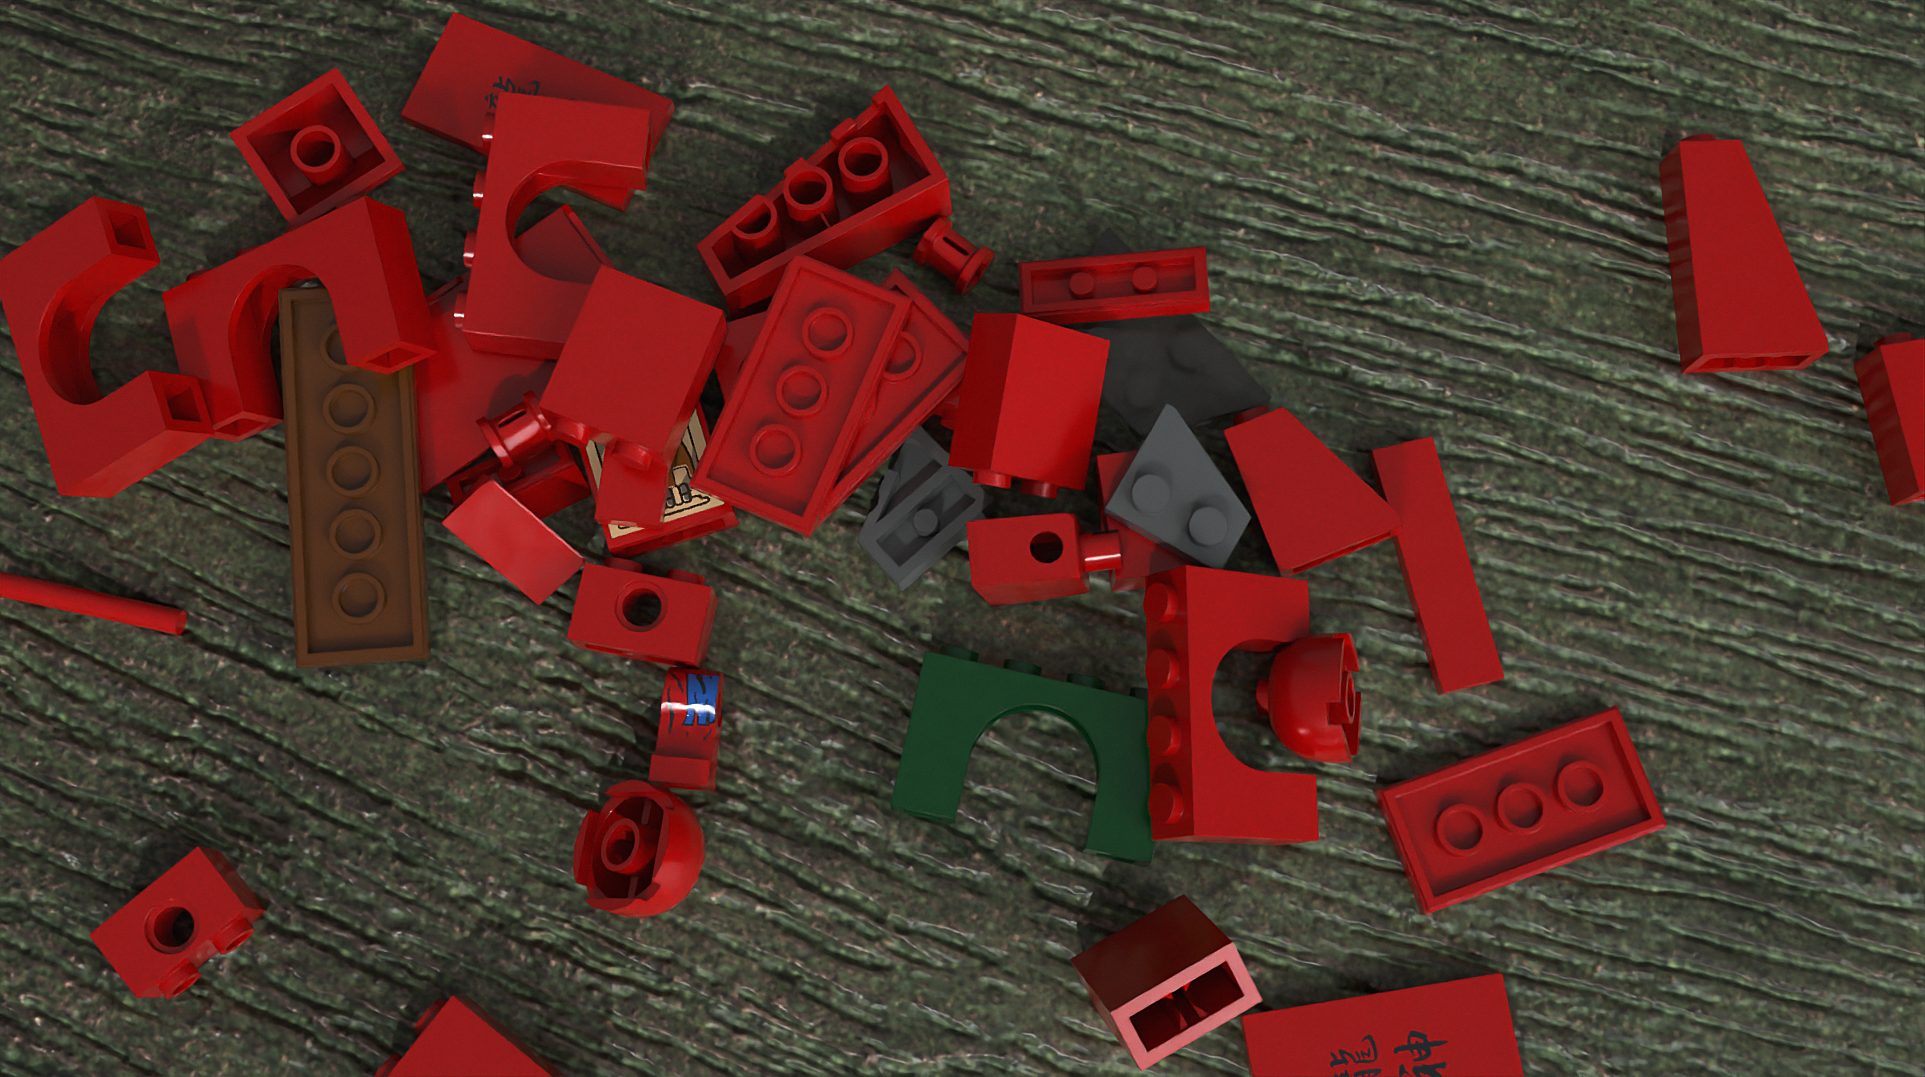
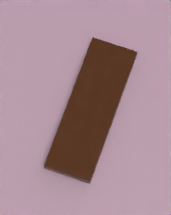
M326 287L278 289L296 668L304 670L432 659L415 363L389 375L347 365L333 304Z

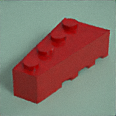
M889 84L871 97L872 105L854 120L848 117L830 132L831 139L807 160L800 157L783 171L785 178L764 196L756 194L696 245L707 278L732 321L767 311L793 251L845 271L931 226L938 218L952 215L949 179Z

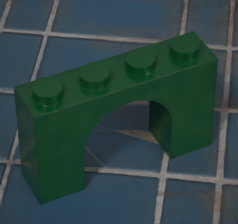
M942 645L940 654L925 651L890 806L892 811L955 825L970 756L982 734L997 721L1013 714L1022 712L1046 713L1062 719L1075 728L1086 741L1094 759L1096 783L1082 853L1141 867H1146L1151 863L1155 840H1152L1151 815L1148 807L1150 795V754L1147 744V729L1149 726L1148 689L1132 687L1128 696L1105 691V681L1088 675L1069 673L1067 674L1066 682L1040 676L1042 671L1040 666L1024 661L1005 659L1003 668L978 663V653L961 647Z

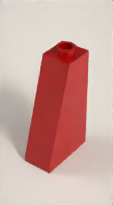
M1696 134L1680 140L1659 164L1681 373L1804 370L1829 351L1827 337L1741 139L1717 140V137L1713 134Z

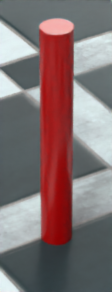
M0 571V597L175 635H180L183 632L187 622L185 610Z

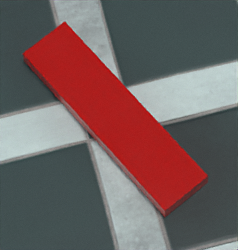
M1430 436L1372 450L1368 455L1379 496L1398 512L1403 524L1402 534L1392 537V541L1438 696L1504 679L1503 669L1433 437Z

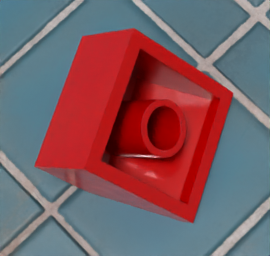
M337 67L228 133L289 225L322 217L336 210V205L340 201L354 196H363L406 169Z

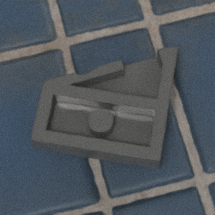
M1166 404L1104 511L1105 515L1193 565L1214 569H1222L1252 518L1176 408L1169 404Z
M921 426L903 443L893 469H887L878 490L879 501L877 506L868 513L857 539L861 550L901 592L967 536L966 521L984 520L996 510L994 500L979 485L972 483L971 476L964 469L948 466L950 455Z

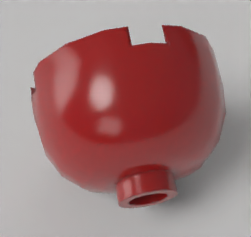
M1323 633L1296 639L1293 643L1285 645L1273 659L1269 679H1259L1257 682L1256 706L1259 717L1270 718L1273 734L1288 752L1304 760L1322 763L1354 762L1352 756H1357L1361 735L1362 700L1361 692H1355L1352 672H1360L1356 645L1351 633Z
M634 779L615 784L604 793L612 796V798L605 803L601 811L598 812L590 809L581 823L574 845L573 873L575 881L586 886L590 898L584 899L591 907L617 915L643 919L672 910L689 895L699 879L705 860V836L700 821L682 798L667 789Z

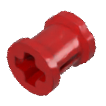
M943 216L938 218L925 232L914 250L912 261L919 266L925 264L931 266L955 284L954 291L964 297L976 286L993 260L994 251L988 246L978 248L953 230V221Z
M532 390L523 394L522 402L489 420L483 416L475 421L504 469L513 465V458L539 442L545 439L554 442L559 439L550 432L552 425L547 423L538 408L540 401Z

